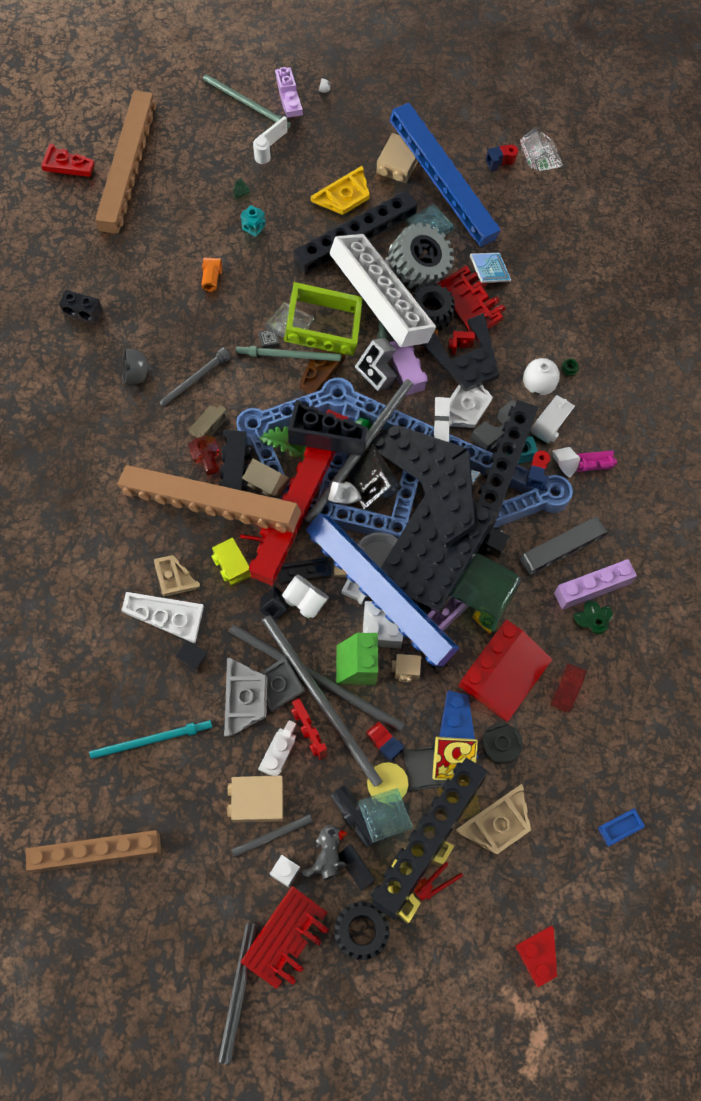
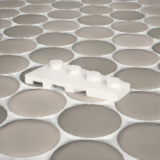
M126 592L122 612L192 643H196L204 606L198 603Z

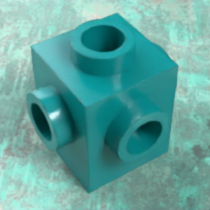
M250 205L241 214L242 230L257 237L266 226L265 212L260 208Z

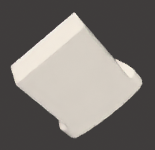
M571 447L552 450L553 458L558 463L560 469L568 477H571L579 465L580 457L575 454Z
M332 482L328 500L340 504H352L361 499L358 490L350 482Z
M349 579L346 581L342 594L357 600L359 604H363L368 597L361 593L359 590L360 586L357 583H353Z

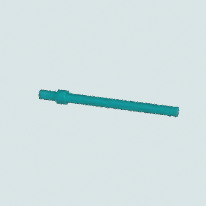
M211 720L196 724L192 722L186 724L185 727L89 751L90 758L94 759L187 734L188 736L195 735L198 731L212 728Z

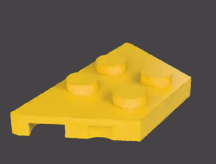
M360 166L312 195L311 202L344 215L370 198L366 178L364 177L363 167Z

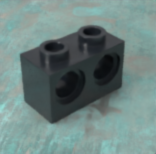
M65 290L59 303L65 317L97 325L103 312L98 298Z

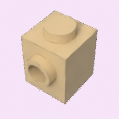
M397 654L396 660H392L391 672H395V679H399L401 682L419 680L421 656Z

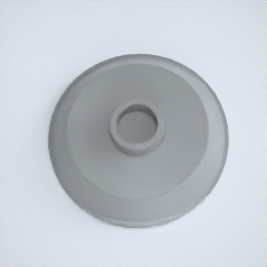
M377 532L365 536L357 545L381 568L398 539L391 534Z

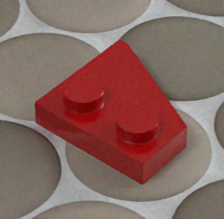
M552 925L515 945L536 987H540L557 977L555 938Z

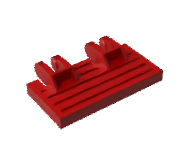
M466 265L438 284L442 288H448L447 291H451L452 297L455 299L454 311L469 332L472 331L467 324L468 319L484 313L487 327L490 329L504 320L501 313L506 308L504 305H500L489 311L500 302V299L496 296L489 300V296L483 289L487 283L478 281L471 286L479 277L477 272L471 274L470 269Z
M291 886L240 963L275 989L282 982V980L275 976L276 973L294 985L296 982L295 978L282 970L283 966L288 962L296 971L301 973L304 968L288 957V954L290 953L298 958L308 943L300 937L302 934L320 946L322 943L320 939L307 930L311 924H314L321 932L327 934L329 929L313 916L315 915L323 920L328 912Z

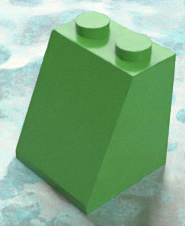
M356 633L338 644L336 653V684L376 685L378 676V633Z

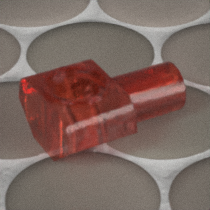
M205 435L194 439L188 444L193 461L196 463L202 462L207 475H213L219 471L214 457H217L220 451L214 436Z

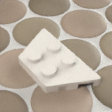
M458 385L450 397L449 426L476 427L493 398L484 389L483 385L467 392Z

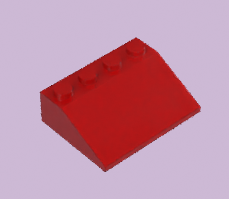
M506 619L461 679L458 687L508 722L552 659L523 630Z

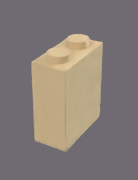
M391 134L377 160L376 173L407 184L418 160L400 135Z
M282 776L232 777V783H228V796H231V804H228L227 815L231 817L233 823L283 821Z

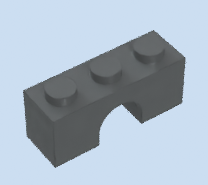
M513 400L499 410L497 420L502 426L494 427L485 421L472 431L470 440L477 447L486 451H494L498 448L496 444L499 436L503 437L505 433L502 431L504 423L511 418L508 416L511 405H516Z

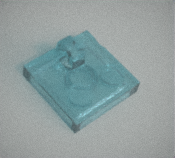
M434 204L407 219L408 226L411 224L416 226L417 223H422L424 227L426 223L431 224L430 228L434 229V227H437L440 235L442 233L446 235L454 229V225Z
M398 788L362 799L358 802L373 843L413 828Z

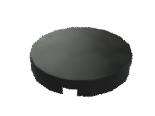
M495 723L490 726L483 734L481 742L486 757L498 764H508L516 760L523 747L522 736L519 731L507 723Z

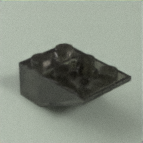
M374 444L368 446L364 456L360 457L348 474L351 484L355 486L361 496L359 502L364 510L376 511L402 488Z

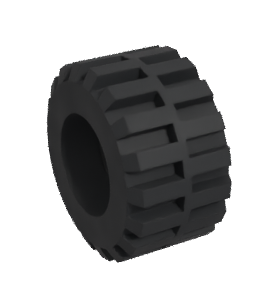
M425 284L413 293V298L435 324V330H444L445 326L448 327L450 321H452L455 299L452 297L451 291H447L448 288H442L439 284L437 286L434 284L427 286ZM436 306L439 310L432 311L425 307Z
M358 901L357 903L349 904V906L341 911L336 920L335 938L337 945L350 958L356 960L371 959L380 954L388 943L390 936L389 921H387L385 913L374 907L370 902ZM359 917L368 918L375 927L373 939L364 945L355 943L349 935L351 922Z

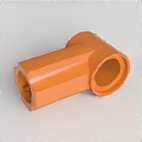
M204 257L201 286L207 292H213L217 290L218 277L222 271V259Z

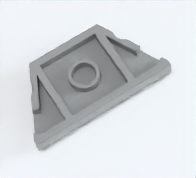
M227 658L224 736L231 737L266 718L267 676L231 658Z

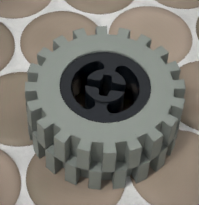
M417 223L416 226L411 224L401 232L389 249L388 261L392 262L390 264L391 270L395 269L394 274L401 278L402 284L408 283L407 287L410 289L416 286L417 290L425 284L427 286H430V284L436 286L453 266L454 257L451 255L454 251L453 248H449L451 242L449 240L445 241L446 235L444 233L440 235L437 227L431 229V224L426 223L424 227L422 223ZM424 250H427L428 252L425 254V256L421 260H419L418 257L424 252Z

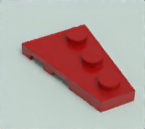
M49 144L41 164L42 171L91 177L95 167L94 160L79 154H70L68 150L63 148L61 150L57 149L53 144Z
M301 700L293 701L292 715L295 720H300L302 724L300 730L304 738H309L311 742L309 748L313 756H318L319 760L326 758L327 748L324 743H320L319 733L315 727H312V721Z

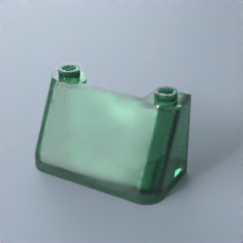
M476 553L452 597L481 612L479 616L480 623L494 632L521 584V579L516 573Z

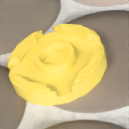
M390 762L375 766L374 769L383 782L374 787L370 780H367L368 792L371 797L384 805H391L401 801L407 793L409 785L405 771L397 764Z

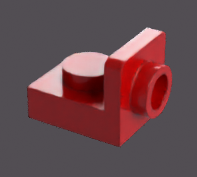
M453 331V336L449 338L448 349H451V355H455L456 347L472 348L475 332Z

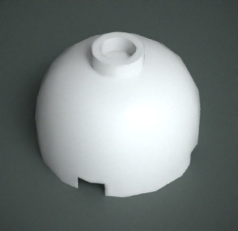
M547 358L533 360L524 371L523 383L532 393L537 392L540 395L549 394L555 390L559 382L558 367Z

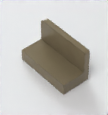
M210 405L189 428V433L206 443L228 419L227 409L222 405L218 409Z

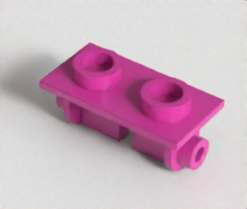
M613 450L577 454L580 457L577 472L611 469L617 465Z

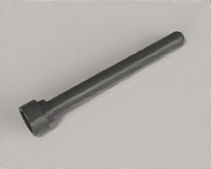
M224 347L219 349L214 359L161 399L160 404L166 406L219 363L228 362L231 359L230 353Z

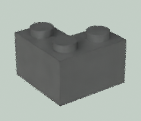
M385 338L373 339L355 365L360 374L377 391L390 389L399 376L387 364L396 352V349Z

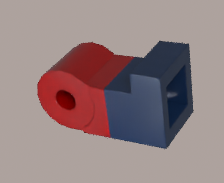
M510 144L487 149L485 160L490 171H496L498 166L514 164L518 148Z
M540 450L534 454L526 486L541 490L545 489L549 476L544 475V472L550 461V455L546 451Z
M377 722L366 732L367 737L388 762H392L403 752L404 746L381 723Z

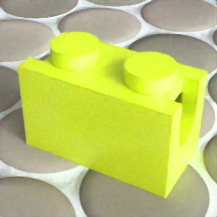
M233 537L212 548L214 555L211 557L215 565H220L222 568L220 573L225 582L229 581L230 585L233 586L251 576L249 565Z

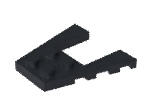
M484 313L467 321L471 331L475 332V338L481 347L479 349L450 360L436 333L432 334L428 343L420 344L428 350V353L433 358L437 359L440 366L444 370L446 369L466 392L499 378Z

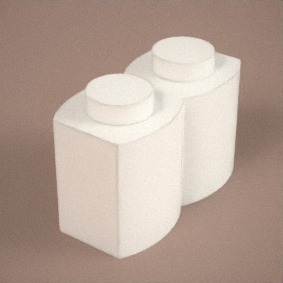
M296 575L282 594L287 604L293 607L294 605L300 609V613L307 618L316 617L329 599L324 592L300 575Z

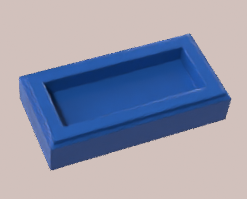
M635 808L599 826L598 830L609 847L645 828V825Z

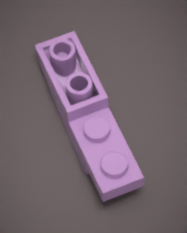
M282 67L276 69V80L284 113L287 115V118L303 115L291 68Z

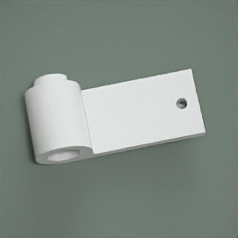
M285 116L254 140V158L257 163H268L271 158L270 146L287 133V118Z
M556 395L536 420L530 430V434L547 444L550 442L554 443L559 436L557 432L559 427L572 412L575 405L568 402L567 399Z

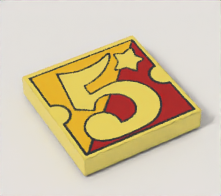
M436 737L432 778L434 780H447L448 778L451 780L454 776L453 770L458 762L462 763L465 758L476 763L478 740Z

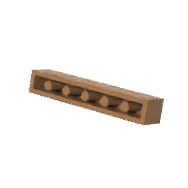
M153 830L26 848V871L37 873L161 855L160 833Z

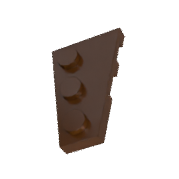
M314 348L313 352L341 354L318 348ZM341 354V361L310 359L301 379L300 389L308 394L320 391L343 363L345 354Z

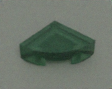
M239 178L233 188L235 199L250 193L249 187L242 178Z

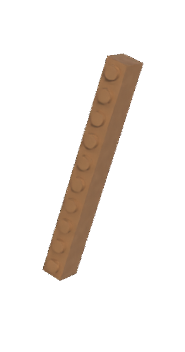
M133 91L95 221L98 231L118 234L120 227L123 226L124 213H127V202L131 199V188L135 185V174H138L139 170L138 163L142 160V149L146 146V135H149V125L153 122V111L156 110L157 106L153 93Z
M129 465L125 466L117 483L122 493L130 497L134 495L139 496L143 500L151 499L160 504H172L177 508L186 507L194 512L203 511L211 516L220 515L228 520L237 519L245 524L254 523L262 528L271 527L283 533L286 531L294 532L301 514L297 503Z

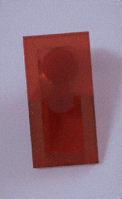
M568 663L562 671L550 705L570 713L582 687L587 670Z

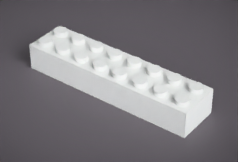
M365 235L336 236L329 254L400 348L428 343L436 328L435 324Z

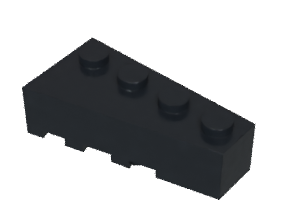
M296 400L288 428V443L364 456L368 427L347 419L341 420L336 418L335 414L323 413L318 411L317 407H308L303 405L301 401Z
M224 430L223 437L226 446H222V461L225 464H222L220 467V479L222 482H219V486L247 492L248 481L242 479L250 465L247 464L248 458H251L252 447L248 445L247 432Z

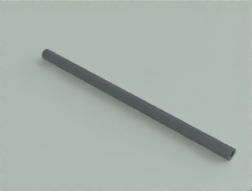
M409 379L404 381L368 430L365 450L413 386L412 381ZM353 454L349 456L303 519L306 524L310 525L329 501L328 497L332 482L342 483L361 456Z
M270 615L262 620L370 782L374 787L380 785L383 782L273 618Z
M235 624L232 625L229 633L277 661L286 657L282 651ZM305 666L318 685L396 731H402L405 723Z

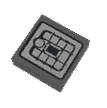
M275 328L258 332L262 348L268 349L280 346Z

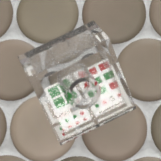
M534 128L520 140L521 150L526 155V163L530 168L543 171L563 165L553 140L537 128Z

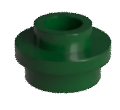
M571 358L565 360L561 365L562 372L567 376L576 375L579 371L578 362Z

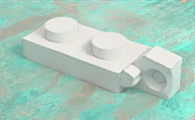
M289 720L284 730L280 728L276 732L258 768L259 771L269 776H279L295 744L296 735L293 732L296 728V723Z

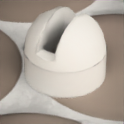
M322 78L319 92H329L331 83Z

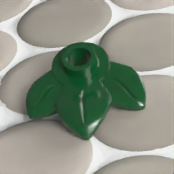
M587 600L584 604V612L574 613L573 617L578 625L590 628L594 634L600 635L608 630L613 612L610 606L601 608L596 601Z

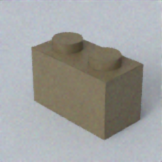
M252 459L242 478L248 481L247 486L255 490L261 488L263 490L261 493L265 496H275L279 499L290 480L287 476L255 459Z

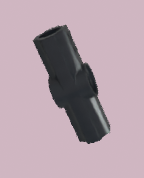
M345 785L330 795L341 811L342 817L349 828L355 831L366 848H369L382 838L369 820L370 817L363 806L356 802Z

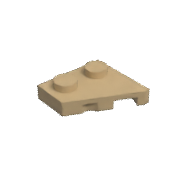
M173 555L154 559L163 597L200 589V583L189 575L187 569L181 566Z

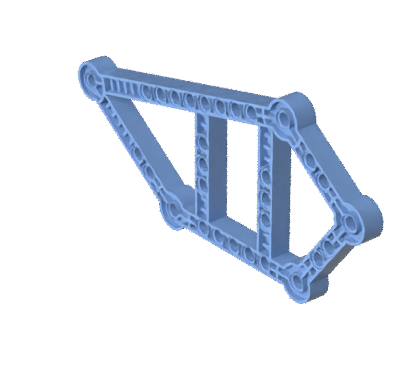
M333 378L329 379L320 391L264 411L257 408L246 409L239 414L236 424L238 431L247 432L248 445L252 446L257 460L285 475L272 445L264 444L259 438L264 435V432L269 433L270 429H273L275 432L276 427L283 429L285 426H289L296 400L301 401L303 405L308 407H317L318 411L323 413L331 410L349 417L348 420L352 422L359 418L368 419L372 425L386 405L355 392L348 380ZM394 410L389 417L390 419L381 428L387 430L391 426L403 424L406 425L404 428L434 437L433 426L397 410ZM449 434L450 443L465 447L469 454L473 456L470 457L471 469L485 475L487 467H492L493 463L490 460L493 453ZM335 453L324 476L318 499L331 481L329 479L335 477L350 454ZM270 456V458L264 459L263 457ZM335 462H341L342 464L336 465V464H334V463H335ZM517 465L509 487L524 494L503 501L494 527H499L542 510L549 513L563 511L572 498V485L562 476L551 475L544 490L526 486L529 469ZM498 467V469L501 471L505 470L502 467ZM403 470L392 516L336 504V502L330 500L322 511H327L326 515H329L341 529L367 535L382 532L391 534L398 539L409 522L419 480ZM407 478H411V479H413L414 481L409 482V481H407L406 479H407ZM289 483L287 484L285 490L283 491V493H282L280 499H282V496H283L284 493H288V491H289V489H290V488L288 487V486H289ZM551 492L556 493L558 496L552 495ZM402 495H409L410 498H403ZM318 499L313 500L308 512L311 510V508ZM339 515H345L346 518H345V519H340V518H338V516H339ZM362 519V520H364L365 522H364V523H357L356 520ZM380 523L383 527L378 528L375 524ZM400 528L402 531L395 532L393 529Z

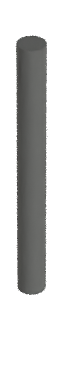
M310 814L233 848L234 857L312 823Z

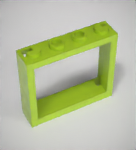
M294 282L284 341L354 356L358 342L363 297ZM296 301L354 313L351 339L293 327Z

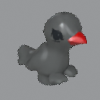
M327 825L322 828L316 840L318 843L316 847L322 846L323 849L318 855L315 864L310 869L301 870L300 874L309 879L322 875L323 881L338 877L340 875L338 870L346 868V864L339 861L337 848L340 841L348 833L334 825Z

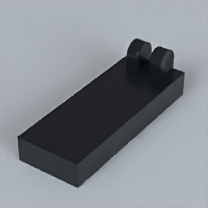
M328 557L283 563L278 574L280 585L290 584L296 575H300L307 581L330 578L332 572Z

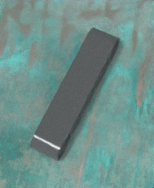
M594 517L524 553L519 560L528 574L532 575L602 539L608 534V531L600 519Z

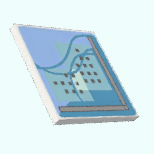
M500 253L470 254L481 283L511 281Z

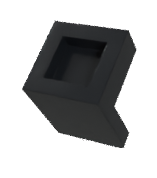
M275 586L261 597L259 610L264 615H270L274 621L287 611L288 605L284 601L283 593Z
M187 640L176 655V659L180 664L198 674L200 671L198 666L205 658L206 652Z

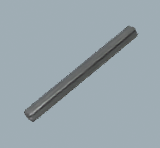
M248 922L245 926L218 1059L221 1064L228 1065L232 1059L249 969L240 961L255 941L258 928L255 923Z

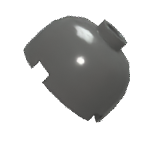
M133 348L124 349L122 361L124 362V368H122L123 384H139L146 379L147 373L151 372V363L147 362V357L140 350Z

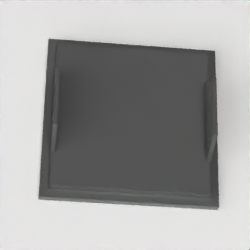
M435 746L403 750L409 791L443 787L446 780H434L432 778Z

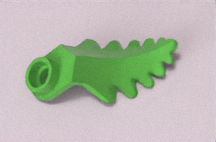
M286 426L283 432H281L280 427H276L275 432L273 429H270L269 433L264 432V435L259 438L264 444L267 443L269 446L273 444L274 448L281 446V451H289L293 458L300 457L302 460L305 458L306 446L289 444L288 427Z

